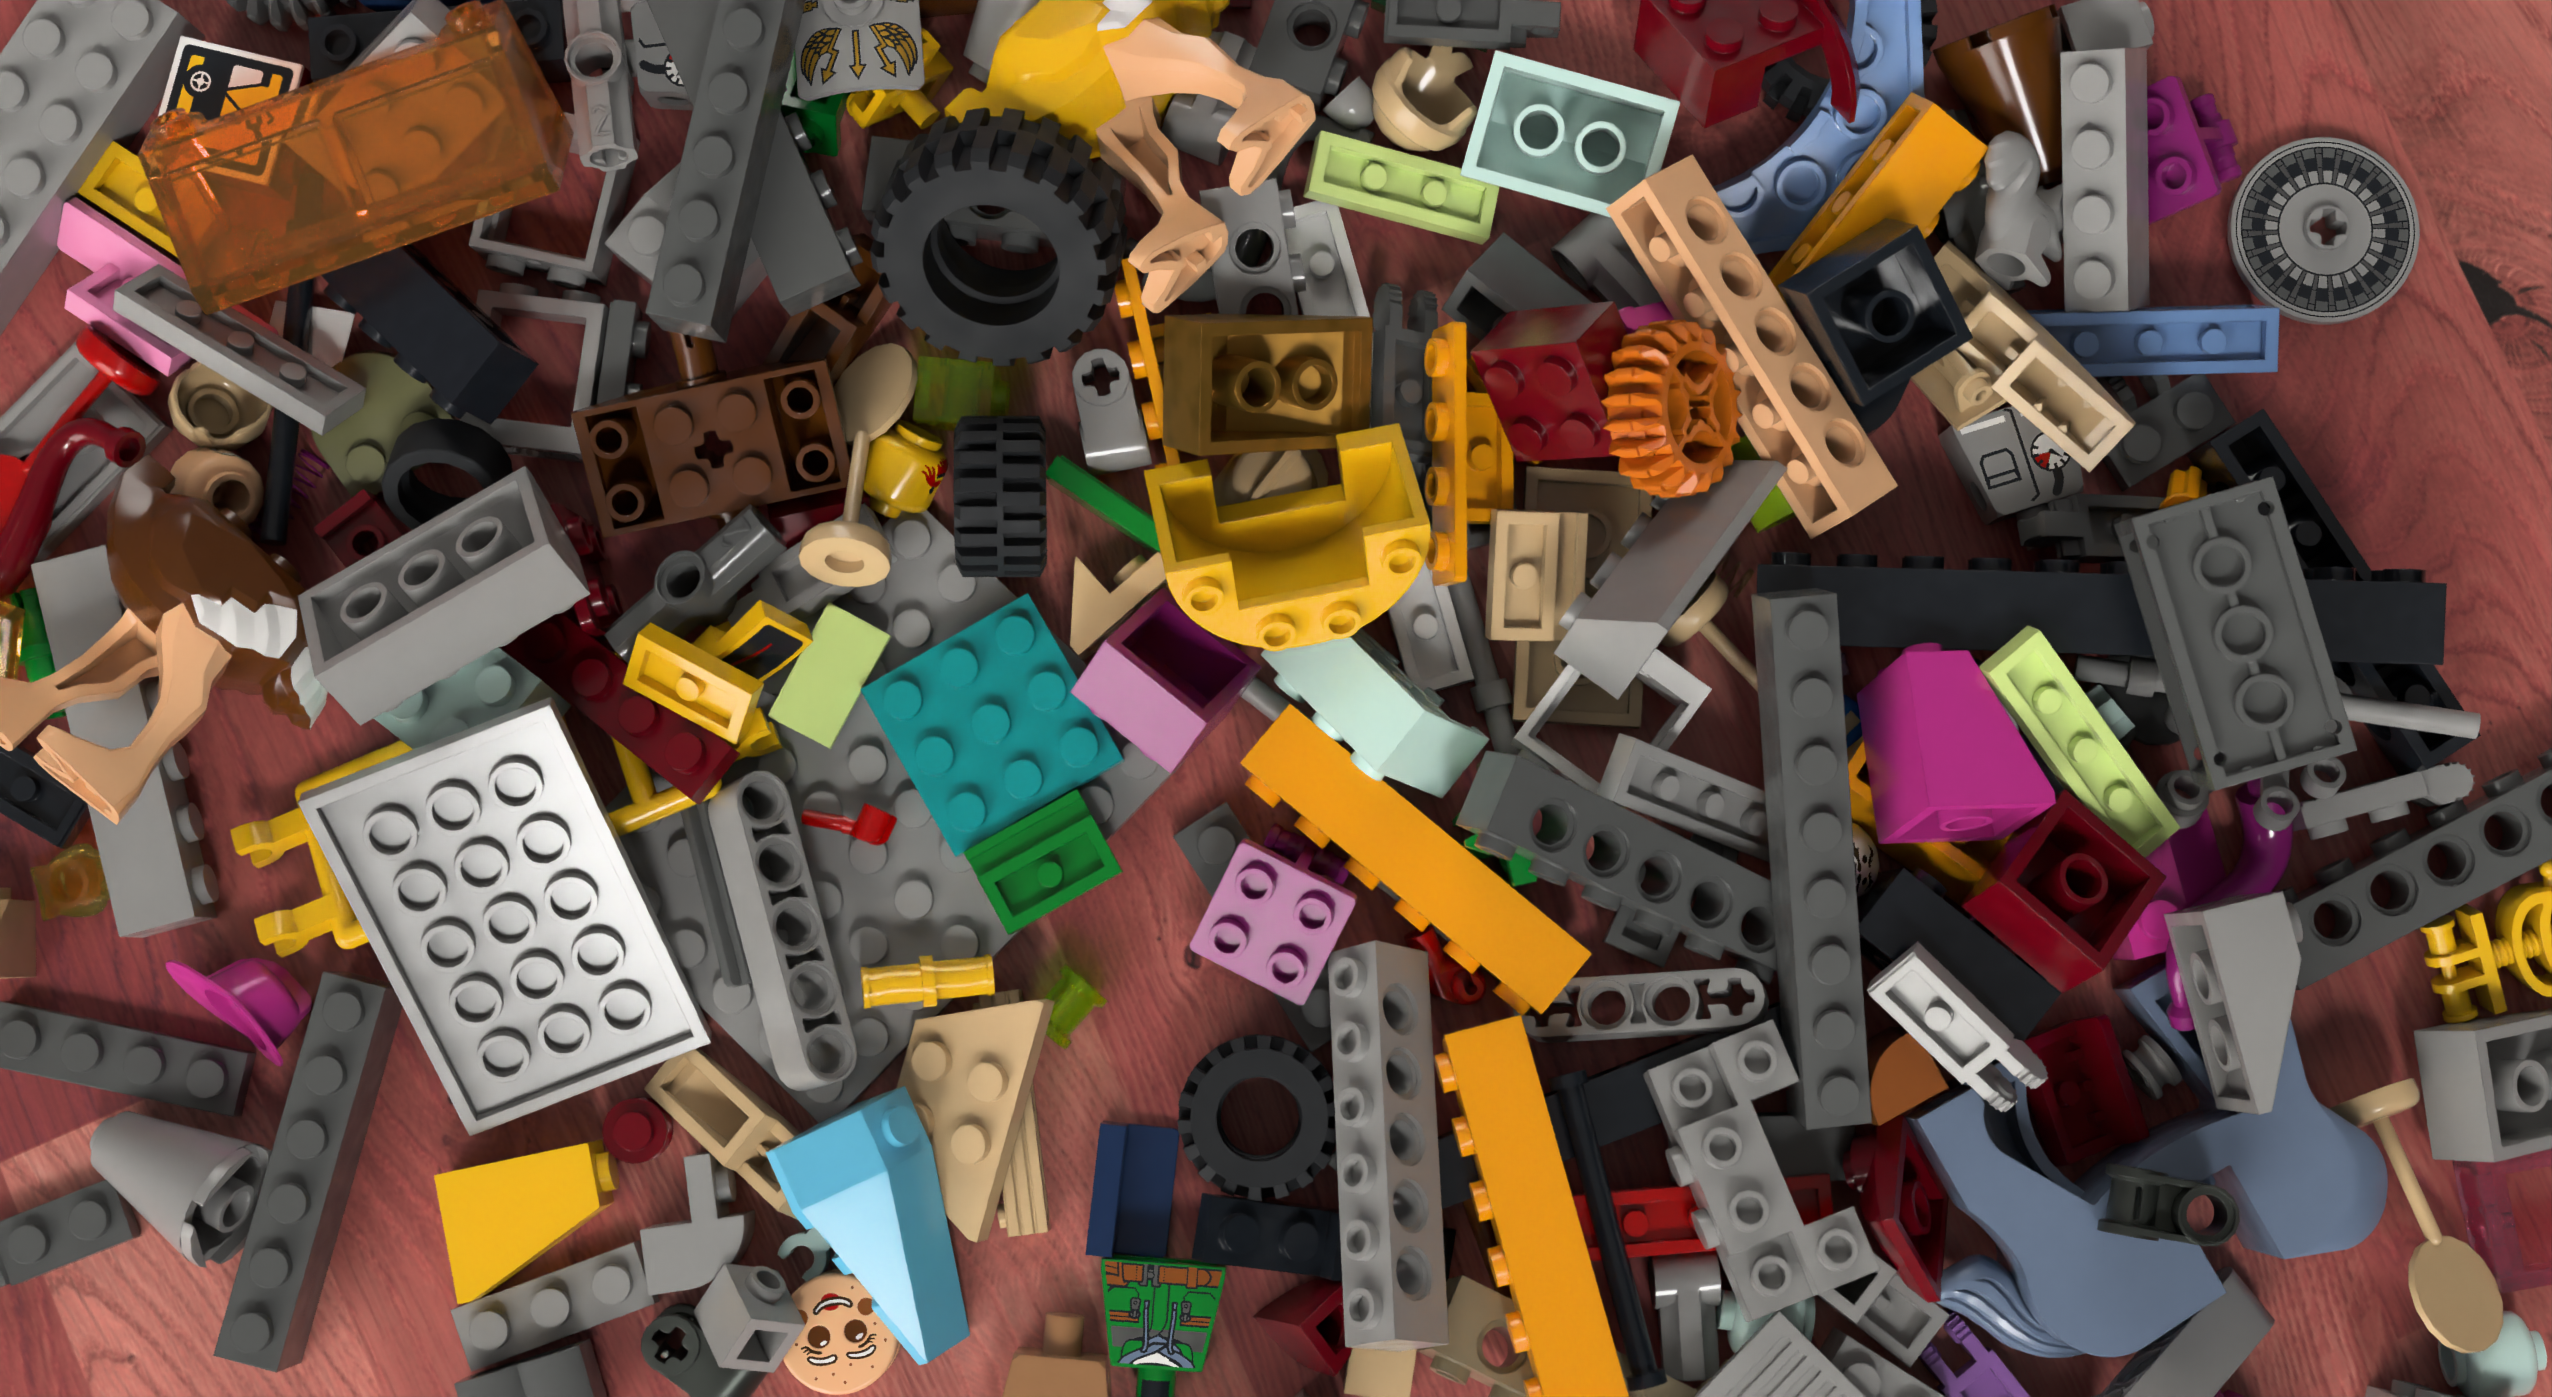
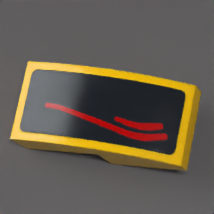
M759 600L727 633L710 625L692 645L762 682L796 658L813 642V638L806 623Z

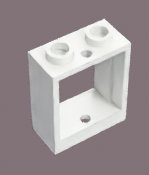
M1655 649L1635 677L1676 706L1650 743L1667 751L1711 692L1712 688L1661 651ZM1568 664L1515 735L1511 744L1520 750L1519 756L1597 794L1600 786L1599 782L1536 737L1537 733L1581 675L1579 671Z

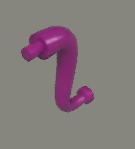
M2260 778L2246 782L2235 794L2243 835L2242 849L2238 862L2227 877L2198 899L2191 907L2237 895L2271 892L2281 880L2291 855L2293 821L2286 829L2281 831L2265 829L2256 821L2253 807L2260 797ZM2273 802L2267 803L2274 813L2285 815V811L2280 805ZM2169 938L2166 950V977L2172 1002L2166 1010L2168 1021L2174 1029L2191 1031L2195 1027L2171 939Z

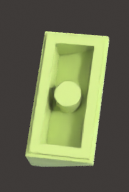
M829 602L811 633L813 642L801 652L768 717L832 749L862 693L860 689L866 685L891 635Z

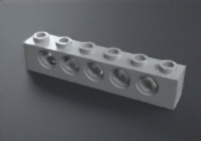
M1374 940L1333 951L1328 957L1345 1347L1401 1352L1449 1344L1428 952Z

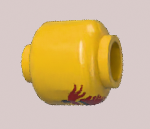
M898 420L895 427L891 426L884 434L870 441L863 490L870 497V508L893 519H897L901 511L908 513H922L926 511L949 465L947 457L940 450L943 441L931 432L904 420Z

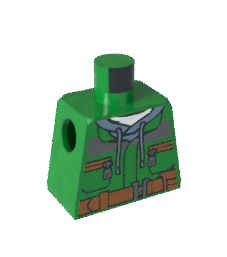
M1115 1253L1112 1258H1102L1101 1274L1110 1365L1138 1368L1136 1397H1175L1177 1371L1202 1372L1224 1285L1227 1265L1205 1263L1195 1259L1155 1258Z

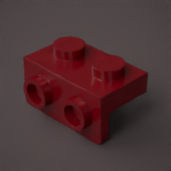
M2106 1014L2065 1021L2031 1034L2024 1040V1043L2032 1049V1052L2035 1055L2037 1054V1057L2042 1060L2048 1072V1079L2036 1089H2030L2027 1086L2026 1093L2046 1153L2055 1167L2070 1165L2115 1145L2139 1142L2149 1137V1130L2142 1113L2141 1103L2133 1088L2120 1050L2118 1038L2114 1034L2110 1019Z

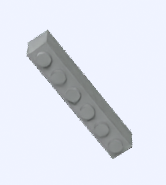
M107 545L31 564L56 672L90 649L121 619L126 611L111 581ZM159 676L143 679L119 699L78 703L65 708L70 733L108 749L129 747L146 726L157 704ZM179 742L168 750L150 774L140 797L117 825L88 804L119 937L144 938L217 918L213 902L219 898L218 882L212 868L208 864L204 865L199 840L204 837L203 820L196 805L192 802L189 803L184 778L189 776V763L185 750Z

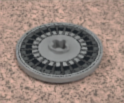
M2314 137L2297 140L2279 147L2261 159L2247 173L2237 188L2231 202L2228 214L2227 238L2232 261L2239 276L2251 293L2263 304L2280 308L2279 314L2292 320L2316 325H2331L2352 321L2367 315L2387 302L2401 288L2416 260L2420 228L2418 212L2409 188L2399 173L2384 158L2365 146L2352 141L2332 137ZM2321 217L2325 218L2326 228L2336 230L2337 234L2327 241L2325 245L2321 244L2320 234L2310 232V226L2319 221Z

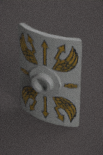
M806 0L795 44L798 96L806 101H812L826 96L855 91L920 89L925 83L919 0Z

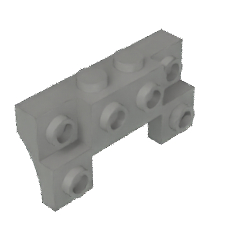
M1773 1019L1713 1042L1708 1047L1649 1069L1643 1074L1673 1146L1665 1150L1670 1170L1680 1187L1689 1184L1699 1210L1691 1213L1695 1230L1706 1250L1715 1247L1746 1322L1756 1320L1881 1270L1854 1206L1805 1226L1801 1220L1751 1102L1799 1081Z

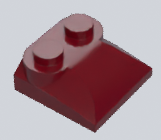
M1898 1115L1880 1126L1875 1125L1870 1134L1858 1135L1853 1138L1851 1150L1845 1151L1843 1155L1844 1175L1848 1186L1852 1190L1858 1189L1862 1215L1899 1277L1908 1288L1926 1302L1941 1301V1278L1943 1276L1949 1196L1904 1115Z

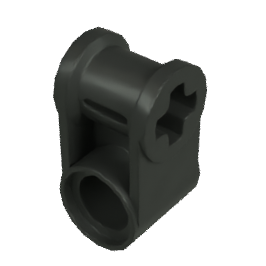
M2107 1163L2105 1173L2112 1177L2106 1218L2098 1220L2097 1230L2146 1240L2159 1241L2160 1238L2200 1246H2218L2227 1242L2236 1233L2240 1222L2239 1208L2235 1199L2225 1189L2198 1181L2169 1177L2168 1173ZM2206 1195L2214 1207V1217L2212 1223L2206 1229L2195 1232L2187 1221V1209L2194 1198Z
M676 1304L668 1307L646 1327L641 1338V1352L644 1360L652 1369L658 1371L687 1392L690 1397H751L768 1374V1372L719 1367L693 1312L696 1307L691 1304ZM676 1327L686 1333L682 1340V1346L678 1350L671 1348L668 1344L672 1335L671 1331Z

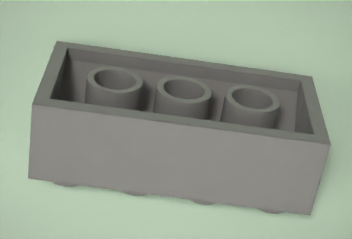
M1733 460V465L1723 467L1722 481L1710 484L1707 492H1698L1694 496H1681L1679 498H1660L1659 495H1656L1650 505L1659 511L1657 515L1652 519L1642 512L1620 543L1629 549L1624 558L1612 551L1590 581V584L1598 589L1594 597L1590 598L1581 592L1558 624L1568 630L1554 654L1618 700L1788 468L1778 461Z
M524 466L298 595L314 677L361 726L383 712L394 710L404 700L439 680L455 675L462 667L495 648L511 643L518 635L551 616L567 611L576 602L590 595V591L575 548L532 473Z

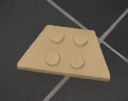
M1049 999L1031 1000L917 1019L914 1023L897 1088L906 1087L932 1145L947 1217L968 1240L976 1243L988 1240L1055 1003V1001Z

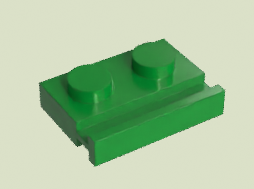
M1078 789L963 852L1008 935L1019 931L1123 873L1121 866Z

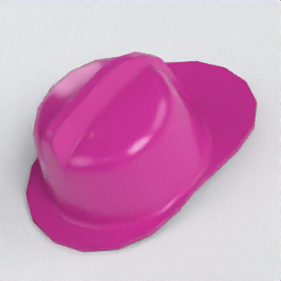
M250 958L240 959L205 977L179 961L168 960L166 962L167 971L187 994L216 1017L246 1036L272 1063L280 1067L283 1065V1059L277 1049L297 1028L300 1021L310 1012L313 1005L311 996L286 969L273 961Z

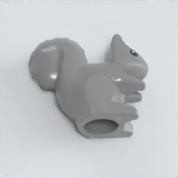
M2004 131L1990 141L1984 159L1986 180L1989 188L1986 195L1985 224L1980 233L1974 260L2004 290H2011L2015 281L2029 280L2040 287L2049 285L2051 274L2041 255L2044 254L2053 262H2058L2062 258L2063 183L2050 190H2047L2043 185L2037 188L2041 170L2040 159L2035 147L2023 135L2012 131Z

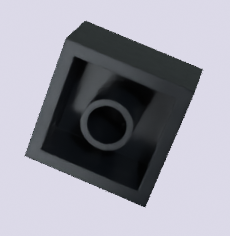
M1885 218L1778 285L1794 319L1843 398L1863 407L1973 339L1918 225Z

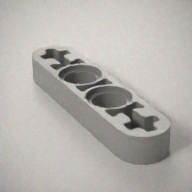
M1739 968L1572 978L1552 1003L1557 1007H1575L1571 994L1579 993L1577 1010L1582 1022L1581 1026L1573 1027L1575 1018L1570 1013L1551 1015L1548 1020V1026L1542 1027L1535 1017L1529 1016L1530 1009H1533L1531 1007L1521 1017L1526 1034L1538 1042L1545 1043L1733 1033L1759 1025L1768 1013L1769 999L1766 989L1756 975L1746 969ZM1742 984L1743 989L1748 995L1755 996L1754 1002L1744 1004L1742 1009L1743 1015L1734 1016L1728 1005L1714 1004L1708 1005L1711 1018L1702 1019L1704 1002L1699 990L1700 985H1708L1707 993L1711 998H1727L1731 996L1733 985ZM1670 987H1680L1686 990L1690 997V1007L1686 1015L1675 1021L1661 1019L1655 1010L1658 995ZM1617 991L1623 995L1626 1003L1623 1016L1613 1024L1604 1025L1597 1023L1591 1013L1594 999L1602 992ZM1513 1009L1514 1016L1520 1015Z

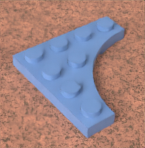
M1849 0L1846 30L1851 40L1860 79V95L1855 121L1849 124L1830 104L1832 97L1830 78L1815 107L1799 128L1780 147L1744 173L1713 186L1754 254L1788 250L1909 94L1912 92L1925 98L1921 0Z

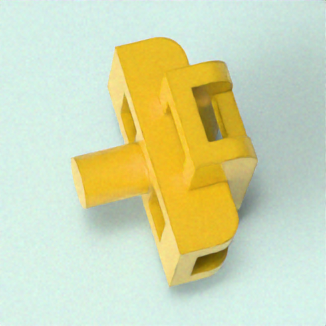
M921 28L925 83L920 89L865 90L851 92L846 101L847 110L862 129L894 117V115L906 111L920 129L927 128L938 118L940 112L930 101L935 97L954 67L938 51L941 46L927 30Z

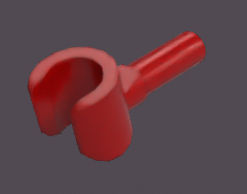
M864 803L856 821L847 816L804 809L801 817L802 825L841 831L843 834H849L861 841L876 846L883 845L888 841L897 822V817L867 803Z

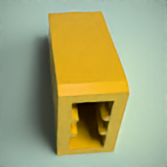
M602 1139L434 1175L457 1304L472 1302L487 1296L614 1203L612 1190L619 1188V1172L615 1157L609 1151L604 1152Z

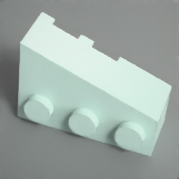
M1362 628L1348 638L1332 639L1309 646L1286 648L1281 651L1264 650L1261 654L1278 672L1274 678L1276 685L1294 700L1300 703L1307 701L1316 710L1311 717L1316 726L1336 741L1342 742L1344 739L1355 750L1350 756L1351 761L1361 771L1376 781H1381L1384 776L1443 798L1490 740L1475 726L1470 728L1450 719L1439 708L1445 700L1430 687H1427L1423 692L1397 667L1400 661Z

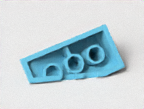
M905 1086L858 1102L766 1152L792 1213L806 1230L816 1228L836 1252L831 1260L844 1275L853 1273L872 1296L873 1311L918 1365L929 1363L970 1336L932 1145Z

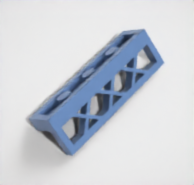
M2241 304L2141 307L2130 311L2065 312V309L2026 310L2093 377L2278 372L2280 312L2278 307Z

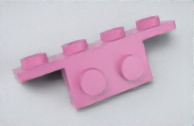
M73 197L63 204L57 246L61 251L94 272L67 289L64 308L167 377L192 361L193 358L113 310L115 289L158 264L278 335L274 327L80 199Z

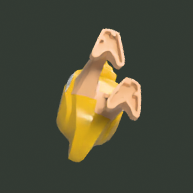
M1040 0L999 37L985 90L980 92L972 87L964 89L944 108L945 117L955 116L958 122L962 123L967 110L988 108L990 116L1002 117L1005 108L1025 111V120L1039 124L1044 116L1061 124L1059 133L1069 140L1074 135L1081 137L1092 147L1090 159L1100 157L1145 194L1162 217L1158 225L1139 241L1130 253L1128 262L1142 273L1149 272L1141 295L1142 305L1153 313H1160L1191 287L1219 259L1228 245V230L1225 222L1187 195L1183 187L1181 159L1178 149L1160 131V127L1164 123L1177 93L1202 94L1221 100L1237 109L1220 130L1217 141L1228 150L1237 152L1229 176L1230 188L1240 196L1249 195L1257 189L1316 120L1314 103L1308 95L1282 79L1265 77L1239 66L1223 49L1209 38L1212 35V29L1218 27L1221 11L1229 5L1230 0Z

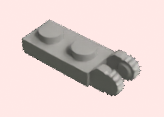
M2449 762L2437 766L2434 765L2425 771L2396 775L2338 791L2334 796L2327 799L2313 798L2299 802L2300 809L2293 820V831L2307 829L2310 840L2348 831L2349 827L2346 818L2368 812L2371 823L2409 814L2410 810L2407 801H2411L2421 808L2462 800L2463 797L2469 796L2468 793L2470 791H2473L2472 786L2475 784L2473 777L2475 775L2471 774V769L2465 767L2466 764L2460 765L2459 762Z
M1918 941L1870 981L1867 988L1869 995L1962 1085L1965 1082L1970 1085L1995 1110L1998 1109L2000 1112H2006L2018 1102V1096L2012 1083L2003 1077L2002 1073L1993 1064H1990L1994 1059H1997L2014 1077H2018L2020 1082L2024 1083L2026 1087L2029 1086L2030 1089H2036L2048 1079L2046 1066L2043 1065L2042 1060L2037 1057V1054L2035 1055L2032 1049L2022 1040L2014 1039V1034Z

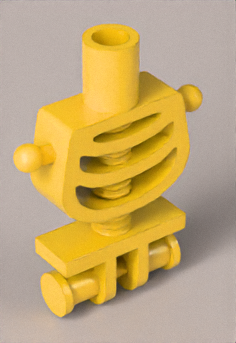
M2552 859L2539 865V872L2543 877V881L2514 886L2502 896L2495 918L2497 939L2489 940L2483 913L2468 904L2455 909L2461 939L2455 940L2452 928L2455 926V921L2451 915H2443L2420 927V931L2426 934L2429 949L2424 953L2426 965L2433 968H2441L2442 973L2433 977L2430 982L2433 992L2442 996L2445 1007L2442 1016L2445 1022L2461 1023L2477 1017V1007L2471 1003L2468 989L2475 988L2479 1004L2495 1015L2508 1011L2497 968L2500 969L2501 966H2506L2509 972L2528 988L2542 996L2552 997ZM2534 957L2537 964L2546 971V974L2535 976L2528 965L2527 958L2531 959ZM2468 961L2469 965L2456 969L2455 964Z

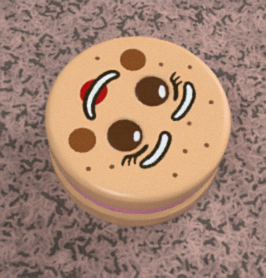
M839 1268L825 1271L821 1275L805 1282L791 1295L805 1323V1327L783 1358V1361L794 1377L805 1386L831 1395L854 1393L874 1383L888 1370L896 1359L902 1344L873 1311L872 1296L853 1273L844 1275Z

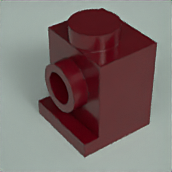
M362 489L313 527L318 536L326 541L346 568L366 557L361 553L360 546L376 535L378 539V546L375 550L377 551L408 533L404 525L394 516L386 502L366 489Z

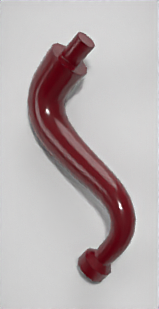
M79 418L66 423L48 439L38 453L0 534V604L16 592L29 574L31 564L34 563L44 541L63 482L75 456L84 447L96 445L104 449L105 457L119 467L129 468L143 457L146 449L145 437L131 427L122 426L117 428L104 420L96 418Z

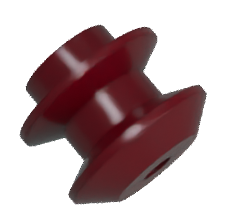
M647 1097L627 1099L616 1104L606 1115L602 1129L603 1140L608 1151L620 1161L631 1164L650 1161L660 1156L668 1148L673 1137V1121L671 1115L654 1099Z

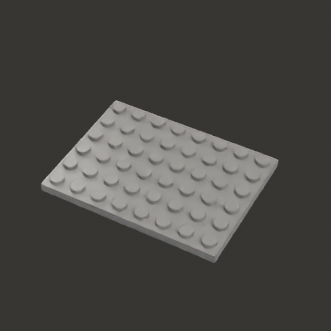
M927 510L922 513L901 511L897 519L890 518L882 526L898 558V561L891 565L886 578L876 584L856 587L832 602V604L891 635L866 685L1018 599L996 577H962L955 560V537ZM825 607L802 621L808 625L810 633L814 630ZM1050 630L1076 677L1079 679L1087 665ZM799 654L781 670L762 681L764 685L756 707H761L767 722L772 721L775 725L783 748L762 756L745 757L735 761L722 776L721 781L722 786L751 772L767 771L776 775L784 783L789 793L856 1044V1064L847 1078L809 1091L793 1090L780 1080L775 1070L753 983L735 988L727 987L724 984L681 812L672 814L619 838L698 1004L818 1123H821L850 1107L906 1050L915 1020L939 1016L955 999H938L937 1006L923 1007L922 1001L871 1006V1008L864 1009L860 967L874 968L918 963L919 956L932 955L933 961L982 957L986 954H991L993 960L1022 929L1011 935L1007 934L978 881L971 864L964 854L960 857H955L862 693L832 749L768 717L774 702L800 656ZM1102 720L1125 761L1079 787L1078 790L1108 842L1179 769L1185 760L1170 774L1156 761L1146 757L1135 744L1109 723ZM649 767L657 793L673 786ZM628 786L605 807L607 813L633 803ZM743 794V806L746 812L754 817V806L751 800ZM864 803L897 817V822L888 841L880 846L861 841L849 834H843L841 831L807 826L801 823L804 809L843 815L856 821ZM760 857L759 866L762 874L768 880H771V869L768 863ZM777 919L776 931L780 939L787 944V930L784 924ZM794 982L793 995L796 1001L803 1007L805 1002L804 993L801 987ZM811 1045L810 1059L814 1067L820 1071V1054Z

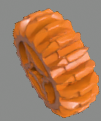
M1683 319L1652 321L1649 325L1638 326L1635 333L1623 336L1622 349L1612 352L1611 361L1614 371L1604 375L1609 391L1608 397L1602 400L1601 403L1607 407L1608 421L1604 424L1603 429L1610 431L1612 437L1609 454L1620 456L1619 473L1620 475L1630 476L1633 489L1645 490L1648 495H1659L1660 498H1679L1681 496H1694L1698 492H1707L1710 484L1722 481L1723 467L1733 465L1734 457L1731 446L1740 442L1736 425L1737 419L1743 415L1737 410V397L1742 391L1735 388L1733 381L1735 372L1733 373L1726 363L1727 350L1724 349L1726 345L1716 343L1713 330L1700 328L1698 322H1686Z

